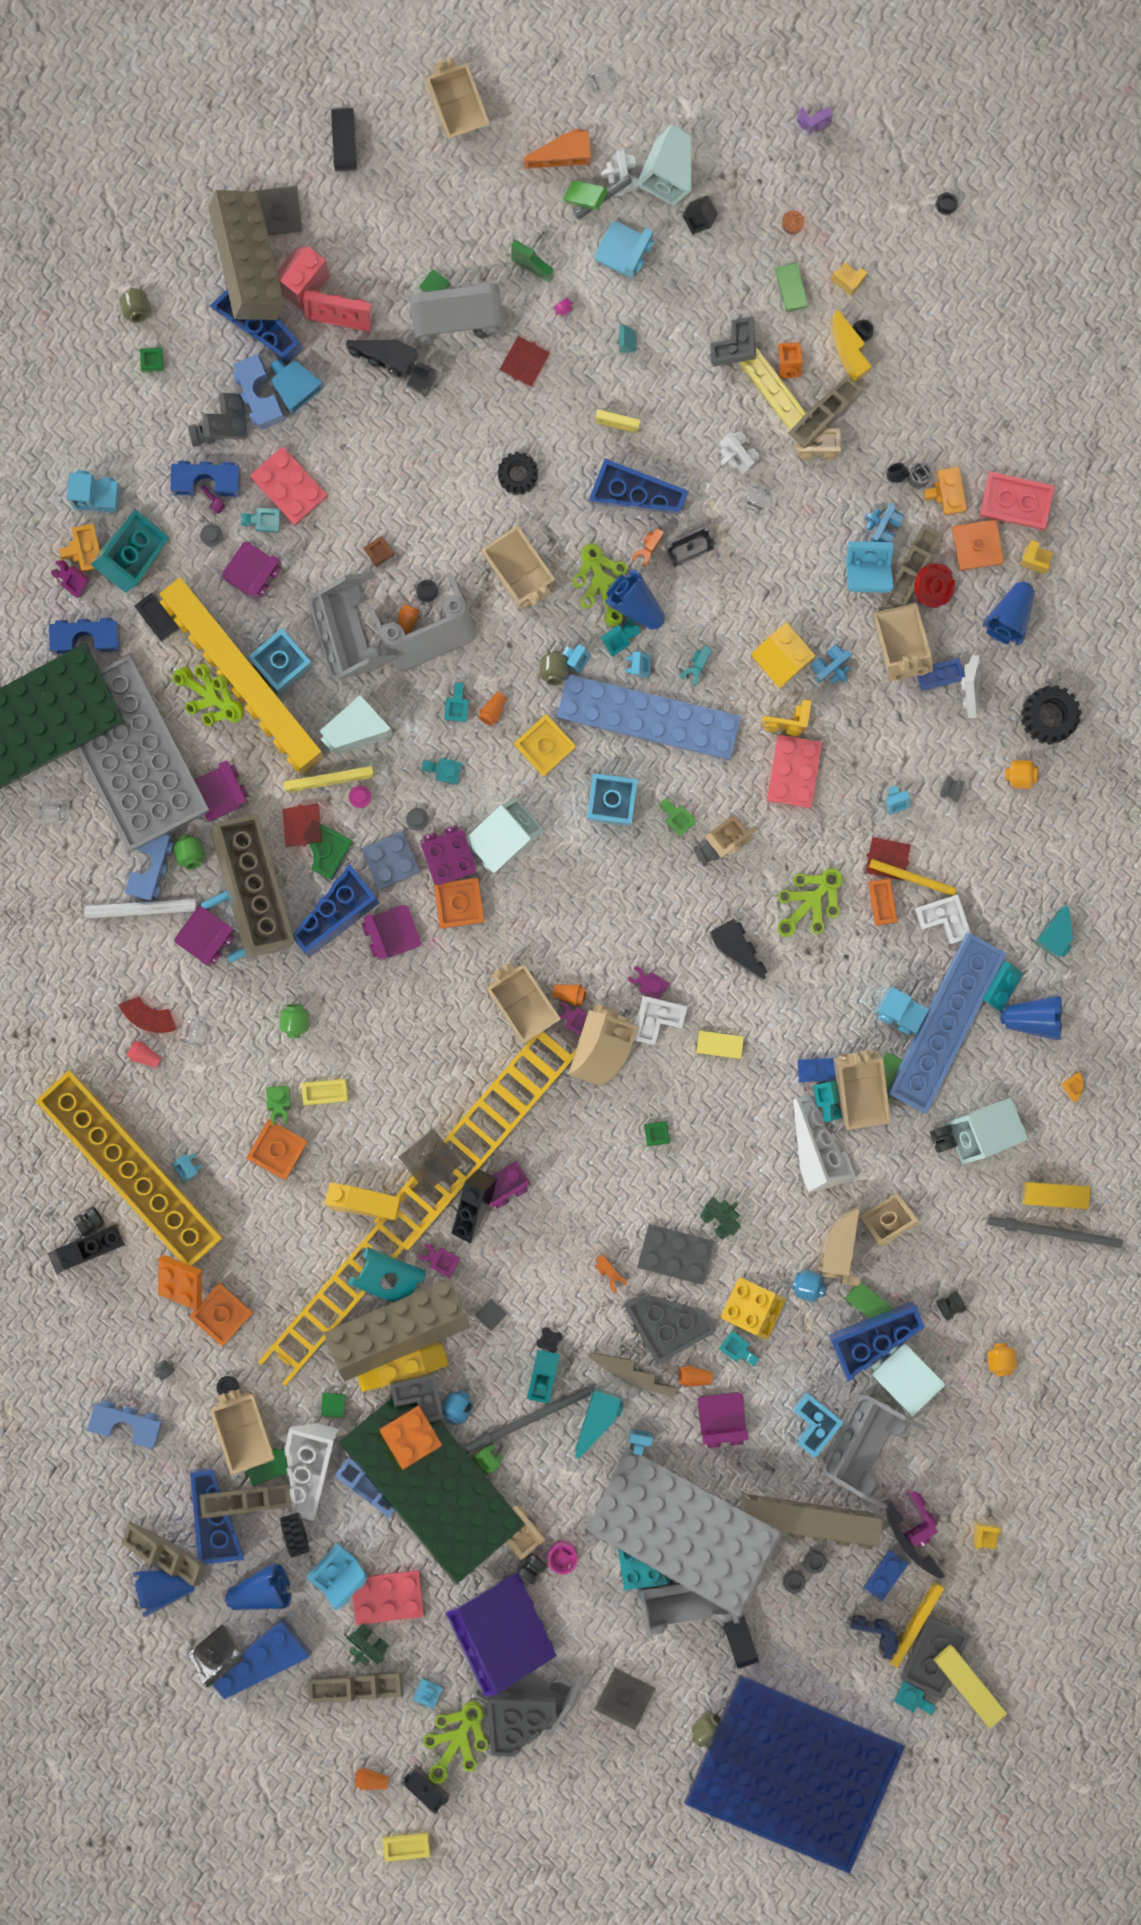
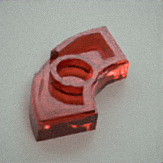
M140 996L118 1004L125 1017L132 1024L143 1030L153 1033H169L177 1030L170 1009H152L144 1003Z

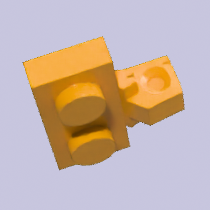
M960 467L938 470L936 472L938 482L934 483V488L924 490V501L936 499L937 504L942 503L944 516L966 512L967 508Z
M94 523L73 527L74 541L69 542V547L59 549L61 559L73 558L74 562L80 563L83 573L97 570L91 565L100 552Z

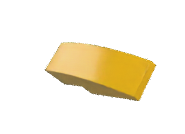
M837 309L831 318L834 344L845 371L854 382H857L869 373L872 366L861 353L865 343Z
M1023 1183V1205L1089 1209L1090 1186Z

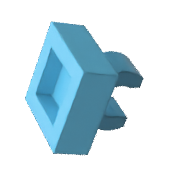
M579 644L575 650L566 647L562 653L568 658L567 664L578 674L581 673L591 657L587 649Z
M633 652L632 656L626 657L627 661L632 662V668L625 669V672L641 678H650L651 655L643 652Z
M897 785L888 788L889 797L886 798V809L889 815L910 808V797L907 791L900 793Z
M185 1154L172 1164L183 1184L191 1180L202 1168L201 1164L196 1167L192 1165L191 1160L196 1157L195 1154H191L188 1157Z
M630 1428L629 1443H634L633 1454L642 1455L644 1446L651 1447L653 1432Z
M422 1677L413 1700L434 1709L443 1686Z

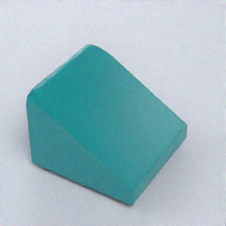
M621 325L619 327L620 353H635L636 331L626 325Z

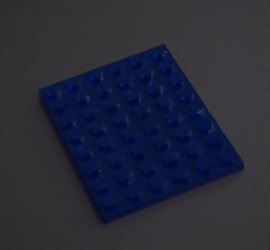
M740 1674L690 1786L684 1804L850 1874L905 1745Z

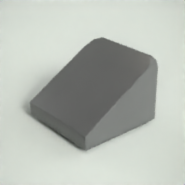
M492 1299L475 1314L490 1331L507 1315Z

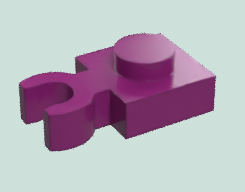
M62 559L56 561L55 563L60 567V571L54 569L51 570V574L56 578H62L61 586L76 598L82 597L91 579L76 566L69 567L67 562Z
M635 966L634 970L639 973V978L633 979L629 976L627 978L628 981L632 984H641L642 986L639 991L646 996L660 999L669 982L651 971L648 976H645L643 970Z
M561 1002L560 1005L566 1009V1012L563 1015L558 1014L560 1019L568 1020L565 1027L581 1036L587 1013L578 1007L573 1013L570 1011L568 1004Z
M425 1243L424 1246L430 1250L428 1256H423L419 1253L418 1257L424 1261H433L430 1268L450 1278L461 1258L442 1247L437 1253L431 1244Z

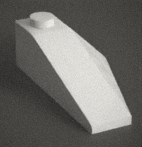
M812 1097L793 1099L800 1170L808 1192L825 1190L856 1179L848 1155L845 1151L841 1152L835 1143L837 1140L835 1134H830L825 1127L824 1117Z
M318 1423L290 1427L285 1445V1456H287L288 1464L287 1473L290 1481L292 1514L299 1512L301 1518L315 1521L339 1429Z

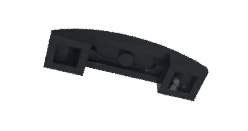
M887 1499L885 1504L888 1505L886 1508L888 1523L899 1545L923 1570L940 1579L944 1578L945 1575L933 1558L928 1554L921 1559L897 1525L903 1522L904 1518L893 1503Z

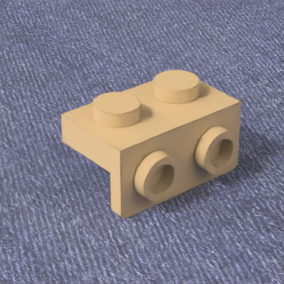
M826 428L806 448L795 440V457H801L802 460H812L814 457L834 460L836 457H840L842 452L840 428Z
M732 815L709 832L705 838L722 858L728 852L732 856L742 846L744 847L753 839L752 834L757 829L754 826L749 831H746L736 817Z
M515 1505L512 1506V1509L525 1523V1526L513 1535L506 1544L522 1560L539 1544H542L545 1539L543 1538L542 1530L528 1520V1513L522 1507Z

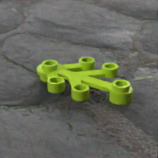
M587 544L581 550L580 556L583 563L578 574L572 579V584L578 589L584 587L587 583L586 575L589 569H592L594 577L586 594L580 599V606L583 609H590L595 603L594 596L599 588L607 610L604 615V622L608 627L614 628L622 623L623 614L609 607L605 599L608 600L609 597L606 593L616 579L603 573L601 565L612 570L614 575L618 577L626 573L627 565L621 561L616 563L603 556L601 548L596 544ZM589 551H593L595 557H591ZM617 566H621L623 572H619ZM576 578H581L583 584L577 583ZM584 599H589L590 605H586ZM612 613L618 616V620L612 618Z
M203 663L196 666L194 669L195 675L199 679H203L204 687L193 680V673L188 667L183 666L175 670L173 681L176 685H186L205 698L187 702L185 710L188 714L194 715L201 709L216 705L222 710L216 713L209 711L202 716V721L206 726H211L217 721L226 718L232 723H237L242 719L245 714L244 707L239 701H233L224 676L218 675L212 679L210 669L206 664ZM217 690H220L223 699L219 697Z
M829 868L822 875L805 876L799 873L794 876L793 884L799 888L805 884H821L815 891L789 892L788 890H782L779 892L778 900L782 904H786L789 901H805L789 919H783L778 923L777 932L780 936H791L795 932L796 923L811 908L813 923L810 929L814 934L822 933L824 931V924L822 922L821 897L827 890L829 906L826 908V915L829 918H835L839 915L837 889L843 883V876L839 870ZM799 876L804 879V883L801 885L796 882V878ZM828 876H834L836 879L835 883H829L827 880ZM782 893L788 894L789 899L787 901L781 899ZM830 907L836 908V915L829 913ZM814 924H820L821 931H815L813 928ZM782 925H789V932H783Z
M469 1701L463 1706L462 1711L447 1715L439 1713L435 1717V1725L438 1728H445L449 1723L462 1721L458 1729L436 1735L428 1733L424 1736L423 1744L429 1749L434 1748L437 1744L451 1741L439 1763L431 1766L429 1770V1778L433 1783L441 1784L446 1780V1768L459 1746L463 1756L464 1770L467 1772L475 1770L477 1762L472 1757L466 1734L470 1726H472L476 1738L474 1742L475 1749L479 1752L487 1749L488 1740L483 1735L480 1723L484 1717V1708L479 1702ZM472 1708L476 1709L477 1715L471 1716L469 1710ZM439 1717H444L446 1723L439 1724L437 1720ZM432 1737L435 1742L430 1745L427 1744L426 1739ZM479 1740H483L486 1743L483 1748L477 1746ZM466 1761H473L474 1766L468 1768L465 1765ZM436 1769H441L443 1774L441 1776H436L434 1774V1771Z

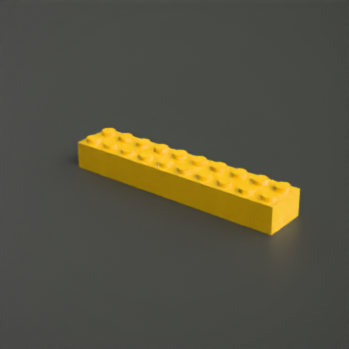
M181 577L160 592L159 595L163 599L160 603L171 617L175 614L176 618L174 621L184 634L187 632L191 634L188 638L198 651L201 649L205 651L202 655L212 668L218 667L216 673L226 678L227 685L231 684L233 686L230 690L240 703L243 701L247 703L244 707L254 720L260 719L261 722L258 725L268 737L273 735L275 740L272 742L282 755L285 753L289 755L287 761L296 772L301 770L305 774L322 761L325 757L321 750Z
M68 1070L35 1100L181 1262L194 1266L225 1238L74 1071Z

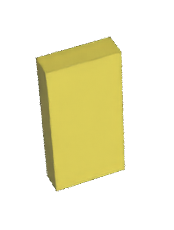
M597 409L595 416L597 424L633 433H638L641 420Z
M699 1031L696 1053L741 1059L744 1037Z
M347 1079L301 1083L303 1106L349 1101Z
M429 1832L388 1836L382 1839L385 1862L431 1857Z

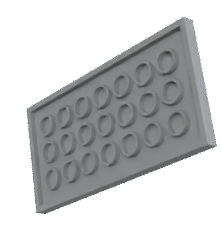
M129 654L100 669L126 723L77 748V751L127 850L131 853L207 814L210 810Z
M627 1447L586 1530L735 1616L742 1617L783 1533L643 1455L633 1454L634 1450Z

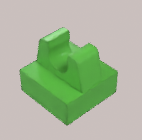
M494 1445L485 1447L472 1457V1460L485 1476L500 1466L499 1463L503 1459L502 1455L494 1458L491 1454V1451L495 1448Z

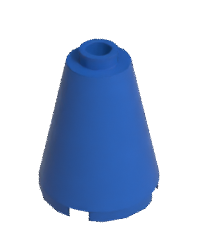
M636 570L628 571L630 575L618 577L606 593L609 597L608 600L605 599L608 606L649 630L659 629L664 624L665 613L642 575Z
M1024 581L1015 583L984 619L982 626L983 628L987 627L986 633L990 637L1007 645L1009 642H1016L1014 646L1023 643L1035 596V591L1031 584Z
M1051 996L1006 1006L1005 1011H1001V1024H1005L1006 1029L1051 1040H1061V996Z
M270 1564L227 1590V1594H225L227 1606L231 1607L234 1611L288 1608L291 1604L292 1594L287 1593L286 1586L290 1585L287 1573L281 1564Z
M164 1570L133 1572V1578L138 1577V1580H135V1588L140 1608L146 1609L142 1613L143 1618L195 1591L194 1586L190 1585L179 1575L171 1576Z

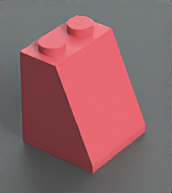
M308 246L295 248L277 270L282 295L301 310L304 309L303 296L305 290L319 291L330 277L326 260Z

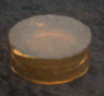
M792 210L785 213L782 219V228L786 233L794 235L803 229L804 217L800 212Z

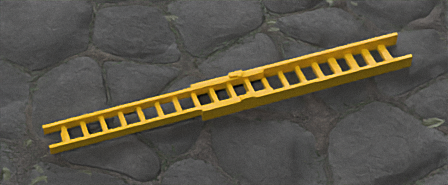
M544 1031L529 1040L395 1195V1197L401 1198V1203L408 1195L429 1212L426 1217L417 1225L399 1209L398 1216L414 1229L404 1242L383 1225L387 1219L376 1218L374 1222L377 1225L258 1363L262 1365L275 1350L279 1354L277 1357L288 1366L291 1364L294 1367V1370L282 1382L286 1386L326 1340L325 1335H323L313 1346L294 1329L298 1322L305 1316L322 1332L337 1327L366 1293L361 1291L358 1294L338 1277L342 1271L350 1264L361 1273L363 1267L354 1258L363 1247H370L376 1250L368 1241L378 1230L382 1231L399 1246L391 1257L396 1258L404 1248L408 1251L464 1187L465 1181L483 1165L570 1064L576 1049L570 1055ZM537 1039L564 1061L556 1072L529 1049ZM522 1056L550 1079L542 1089L514 1066ZM507 1073L535 1096L527 1106L500 1084ZM493 1090L520 1113L512 1124L508 1123L484 1102ZM478 1107H481L506 1129L496 1142L469 1120V1117ZM464 1123L492 1146L481 1159L454 1137ZM449 1141L454 1143L477 1163L467 1176L462 1174L439 1154ZM437 1161H440L458 1177L449 1190H446L428 1174ZM423 1178L444 1195L434 1207H431L413 1191ZM334 1281L354 1298L344 1311L323 1294ZM318 1299H321L339 1315L330 1328L326 1327L309 1312ZM289 1333L309 1350L300 1363L279 1346Z

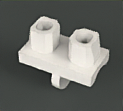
M618 150L617 155L610 158L611 162L606 163L607 169L601 172V176L603 179L609 180V185L615 184L628 175V171L635 168V156L625 155V150ZM630 176L633 182L615 194L616 197H622L626 192L635 191L639 187L636 185L638 181L637 176Z
M730 431L719 443L722 448L720 452L724 456L721 464L725 466L729 463L733 469L737 468L744 475L755 464L759 454L753 448L746 452L742 445L747 440L741 431L734 434Z

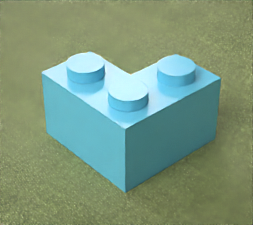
M76 470V473H69L67 500L74 509L119 513L121 486L114 478L102 477V480H95L92 474L84 470Z
M890 987L886 989L874 1013L879 1015L877 1019L887 1025L893 1023L898 1026V1031L909 1036L910 1033H917L929 1009L912 1001V997Z
M805 1391L792 1410L809 1424L795 1442L816 1458L844 1422Z

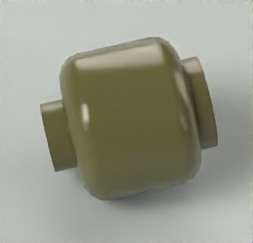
M130 288L121 295L119 300L125 319L133 323L145 321L151 313L147 294L143 290Z
M549 651L540 660L541 679L546 684L552 686L563 684L569 677L568 658L559 651Z
M706 1713L692 1726V1739L699 1747L713 1748L725 1736L726 1725L717 1714Z

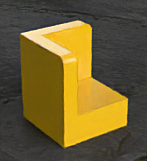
M844 263L838 271L835 270L832 274L831 281L852 296L866 279L867 272L862 268L856 271L850 265Z
M1031 540L1027 545L1020 565L1046 574L1050 568L1049 564L1053 553L1039 548L1040 543Z
M975 1522L972 1545L977 1549L981 1547L996 1549L998 1533H1001V1528L998 1525Z

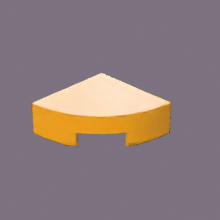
M1080 1071L1060 1084L1073 1103L1079 1100L1083 1091V1077Z

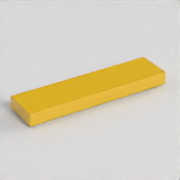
M932 1582L899 1638L897 1654H893L892 1660L888 1659L893 1666L899 1667L942 1594L944 1588L939 1583Z

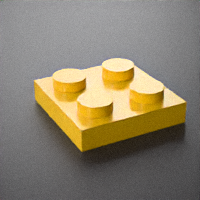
M547 714L513 743V746L543 778L576 748V745Z

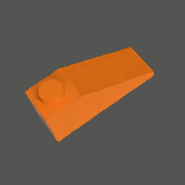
M582 129L572 130L524 157V169L590 165L589 131L584 132Z

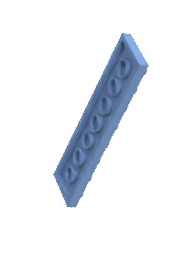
M569 674L568 679L565 681L557 719L731 760L741 716Z
M971 933L965 934L928 1008L929 1011L915 1034L887 1090V1094L927 1114L983 1002L982 999L993 982L1007 953Z

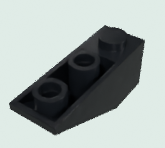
M347 340L345 343L350 355L358 359L360 357L367 359L368 363L375 368H380L381 366L387 369L388 373L395 378H400L401 376L406 379L418 357L417 349L399 340Z
M732 919L710 931L709 934L719 953L761 981L766 979L765 974L768 972L762 961L757 962L754 956L757 952L751 941L746 942L743 936L746 932L740 921L736 923Z
M477 1169L465 1181L451 1234L470 1244L473 1242L493 1197L497 1178Z
M115 1224L49 1252L48 1255L56 1274H59L125 1244Z

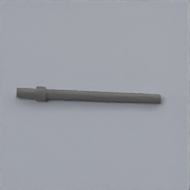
M989 1216L987 1220V1225L1003 1227L1007 1231L1014 1232L1015 1230L1116 1248H1121L1123 1243L1122 1239L1021 1222L1011 1217L1004 1219Z
M588 1387L581 1389L493 1432L488 1433L487 1431L479 1435L480 1438L465 1444L464 1447L467 1453L482 1446L488 1447L493 1444V1441L590 1396L591 1393Z

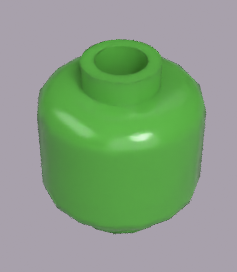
M191 835L181 836L178 839L179 841L173 846L178 865L185 867L187 870L200 867L206 858L201 840Z
M288 1004L286 1008L280 1011V1030L286 1033L289 1038H300L301 1034L309 1030V1012L304 1009V1005Z

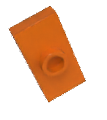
M891 878L867 882L875 926L898 923Z

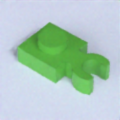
M289 1085L266 1087L268 1112L273 1111L270 1115L272 1125H276L277 1117H283L284 1124H288L289 1119L285 1110L291 1109Z

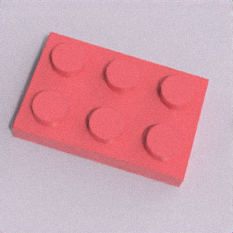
M305 290L303 303L306 320L366 332L371 331V303H367L362 299H347L341 295H327L317 290Z
M283 446L250 475L255 484L294 526L328 497Z
M989 471L979 516L1044 531L1055 486Z
M777 735L767 802L812 808L822 742Z
M419 1570L367 1576L363 1587L352 1595L355 1625L424 1617Z

